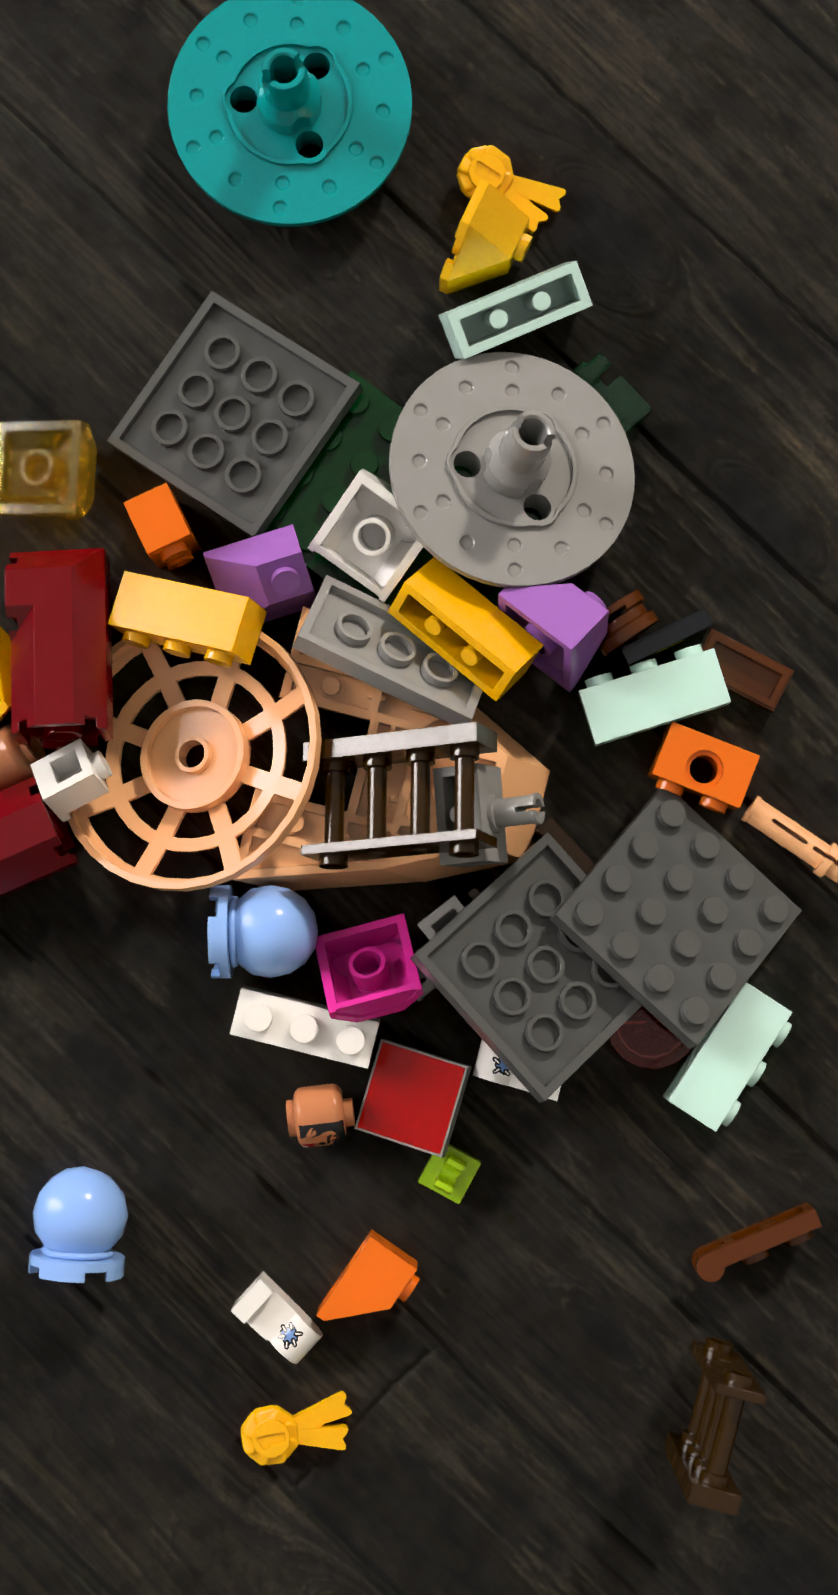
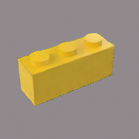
M435 557L404 582L388 610L390 615L496 702L526 673L544 646Z
M124 571L108 625L122 633V641L129 645L149 649L150 643L163 645L162 650L182 658H190L191 652L205 655L204 660L212 664L230 668L233 661L251 665L267 611L246 596Z

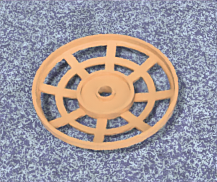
M260 632L257 646L281 664L297 687L278 702H275L271 694L259 681L240 669L241 663L233 661L230 668L218 666L208 661H193L171 668L159 644L150 643L149 649H143L129 645L121 640L112 647V678L131 659L143 653L154 677L145 682L130 697L117 718L113 717L114 739L107 743L105 758L112 772V776L106 778L109 792L70 812L71 819L68 820L74 835L83 847L107 870L132 883L160 891L187 892L214 887L239 877L261 863L284 841L298 822L311 797L319 770L322 744L320 715L313 690L301 667L284 647L264 632ZM194 677H218L211 701L200 699L186 701L178 682ZM236 683L248 690L264 710L243 724L234 714L228 711ZM162 692L168 709L156 718L149 730L133 725L134 719L145 704L157 693ZM305 706L309 722L310 742L307 767L302 782L283 777L287 756L286 729L283 721ZM271 729L274 750L272 767L270 772L249 766L251 759L250 741ZM128 742L142 747L140 755L142 776L123 784L121 760L124 743ZM196 745H203V760L197 766L189 768L186 762L188 752ZM242 784L263 790L250 810L232 824L226 801L238 791ZM152 793L158 800L168 805L157 830L151 828L138 816L132 808L130 801ZM275 795L294 800L287 816L271 837L250 856L242 860L237 837L245 833L260 819ZM115 808L127 827L141 839L149 842L135 867L124 862L105 845L95 832L88 817ZM208 811L215 831L214 834L199 838L174 837L186 812L200 813ZM216 847L220 849L224 870L213 875L186 879L165 878L153 874L167 850L194 853L211 850Z

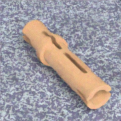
M756 796L741 820L747 822L777 844L814 867L813 873L820 878L825 875L838 884V845L834 842L831 845L827 844L796 821L766 803L760 796Z

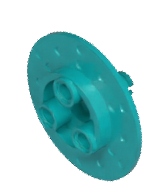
M227 0L211 11L196 26L182 46L170 77L167 109L169 126L178 155L192 179L211 199L230 212L254 222L279 227H299L326 222L342 216L357 208L381 188L398 164L407 143L412 120V91L407 66L394 39L373 14L353 0ZM315 67H322L328 71V74L324 78L316 79L308 71ZM243 100H250L256 103L255 108L247 113L237 112L234 109ZM309 144L317 145L322 149L320 154L312 158L303 157L299 154V151Z

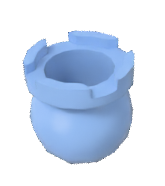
M216 885L210 888L209 899L218 900L216 901L215 909L216 917H208L207 922L209 964H214L211 971L212 979L232 978L234 968L238 965L252 975L273 978L291 974L307 962L316 947L318 926L315 913L303 897L289 888L274 885L252 888L240 898L234 896L232 885Z
M83 1166L66 1168L50 1178L39 1192L33 1209L35 1233L44 1246L29 1253V1274L39 1272L40 1279L69 1283H85V1273L105 1272L104 1280L106 1282L119 1280L124 1276L125 1256L114 1251L112 1247L124 1234L128 1211L125 1194L111 1176Z

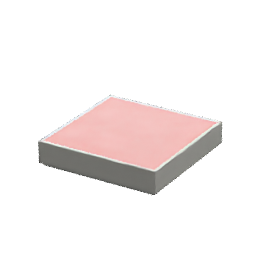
M381 1039L354 1129L441 1158L445 1157L472 1066L388 1039Z

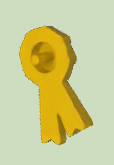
M493 145L471 148L464 155L456 170L460 190L466 197L471 199L480 179L489 182L530 218L528 233L530 234L535 232L538 224L546 222L549 218L545 212L534 204L554 213L559 212L561 208L559 199L566 193V190L563 188L513 175L510 158Z
M339 1391L294 1415L278 1405L254 1409L241 1426V1440L244 1452L259 1465L264 1466L284 1463L297 1448L298 1444L345 1450L346 1444L343 1438L348 1433V1426L344 1423L326 1424L352 1414L350 1407L345 1404V1392Z

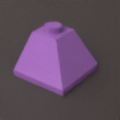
M293 524L203 552L215 589L252 599L267 611L264 623L302 611L303 606L311 608L316 598Z
M573 583L504 588L498 594L499 609L544 645L532 664L570 692L578 683L607 634L609 610H607L606 605L596 594L590 591L583 592Z

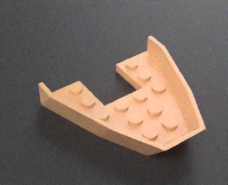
M303 606L294 642L310 610L308 607ZM294 648L291 650V657L301 667L313 690L317 708L370 721L367 735L452 725ZM287 672L285 673L279 696L281 699L297 688ZM476 708L471 722H478L497 733V752L479 754V760L474 761V763L501 768L503 798L531 795L532 793H539L543 798L550 770L480 709ZM450 758L435 759V765L430 766V833L438 832L433 769L455 766V761L450 760ZM406 763L392 764V769L387 771L386 837L410 835L411 766ZM363 767L357 770L348 809L344 811V841L367 839L368 771L364 770ZM255 788L250 808L263 790ZM278 795L274 796L271 804L260 819L243 833L239 848L242 860L250 856L271 837L287 816L294 800ZM308 802L298 822L284 841L261 863L232 880L260 887L267 885L285 887L292 891L427 882L514 863L531 847L536 824L505 827L508 863L465 868L440 865L439 853L348 861V868L331 870L320 868L319 861L301 855V845L324 843L325 806ZM541 807L526 809V811L536 810V812H540Z

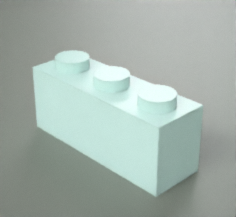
M577 261L559 264L438 316L455 359H466L591 307L593 304Z
M697 644L674 652L675 661L658 666L656 658L631 665L629 667L631 674L621 678L613 679L612 673L609 672L585 680L587 688L579 690L578 695L594 746L606 744L669 724L672 721L676 722L730 704L731 699L715 649L703 651L701 644Z
M746 982L700 1043L693 1048L663 1097L715 1132L721 1124L727 1127L740 1109L741 1103L737 1101V1098L746 1084L753 1087L763 1074L766 1063L762 1059L771 1045L776 1048L779 1047L788 1035L792 1024L787 1020L793 1012Z

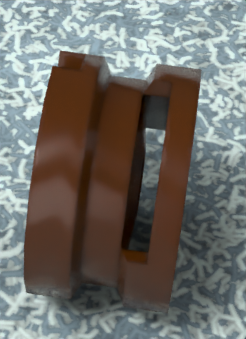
M639 589L607 607V610H609L608 620L624 609L627 611L613 619L610 623L608 622L607 634L599 646L604 656H608L616 651L615 648L626 645L659 621L654 611H647L643 605L645 598Z

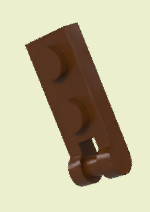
M805 1202L698 1247L691 1255V1264L701 1279L706 1282H716L722 1278L725 1267L741 1260L744 1265L761 1261L770 1255L768 1249L784 1242L788 1247L804 1243L813 1237L811 1231L822 1227L815 1208Z

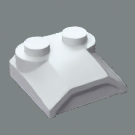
M361 469L308 546V549L325 557L379 597V600L385 602L423 549V546L406 525L397 507L391 485L385 480Z

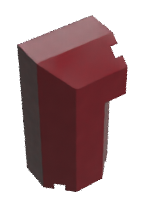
M105 548L10 553L8 559L11 564H6L5 610L7 618H13L18 624V630H9L11 640L12 736L19 744L30 746V737L42 739V748L59 750L78 739H81L88 748L98 745L99 735H102L105 742L114 739L111 626L108 625L111 614L110 559Z
M35 777L0 791V898L79 864L78 855L67 853V850L75 847L66 821L62 822L43 801Z

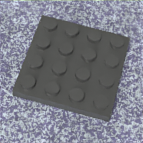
M211 291L107 442L114 449L247 536L254 537L263 534L355 403L363 388L356 380Z
M658 789L550 917V920L683 1044L691 1049L697 1046L802 910L683 799L671 792Z
M548 832L410 957L415 965L539 1103L546 1101L642 1006L550 920V917L586 874Z

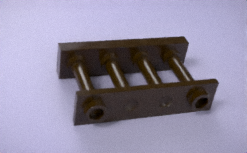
M478 722L322 740L319 769H321V774L326 776L324 843L301 845V855L319 861L320 868L338 870L348 868V861L449 852V855L452 857L472 858L479 856V849L497 848L496 837L479 829H474V761L479 760V754L497 752V733ZM309 742L303 743V761L306 763L308 761ZM450 758V760L455 761L454 831L430 833V766L435 765V759ZM406 763L411 766L410 835L386 837L387 771L392 769V764ZM363 767L364 770L368 771L367 839L344 841L345 776L350 774V769Z
M706 1337L705 1343L692 1340L690 1350L703 1372L688 1429H683L682 1434L669 1431L664 1450L688 1504L737 1516L742 1495L728 1471V1466L745 1401L765 1406L767 1394L739 1353L733 1351L734 1345L719 1338Z

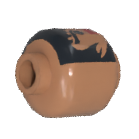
M337 1084L300 1087L295 1091L293 1100H286L290 1138L297 1137L298 1142L303 1147L340 1144L345 1140L346 1127L355 1126L353 1098H343L342 1090Z

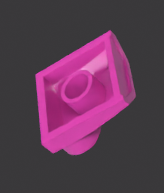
M404 913L317 936L316 952L331 1019L358 1023L400 1012L424 994L418 967L410 959L415 954Z

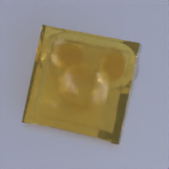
M82 420L0 422V516L62 517L67 520H77L88 513L94 501L97 447L92 436L90 424Z

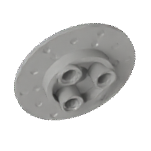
M513 352L478 354L455 361L435 372L414 391L406 402L394 428L389 450V476L392 492L397 507L414 537L430 554L451 570L469 579L495 587L511 588L553 585L578 575L598 561L611 547L620 534L632 506L635 485L634 461L626 433L614 411L592 386L575 373L556 363L528 354ZM454 467H466L471 471L473 477L461 476ZM532 508L538 511L542 520L530 518L524 509Z

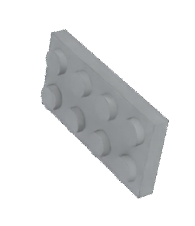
M326 575L292 648L450 724L471 722L483 691L388 613L390 605Z

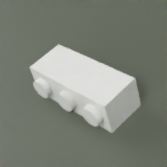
M244 986L240 990L230 1034L368 1069L381 1019L373 1018L358 1023L331 1019L326 1005Z

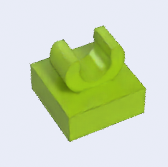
M449 1144L445 1157L441 1158L431 1154L418 1182L451 1201L460 1204L481 1165V1161Z

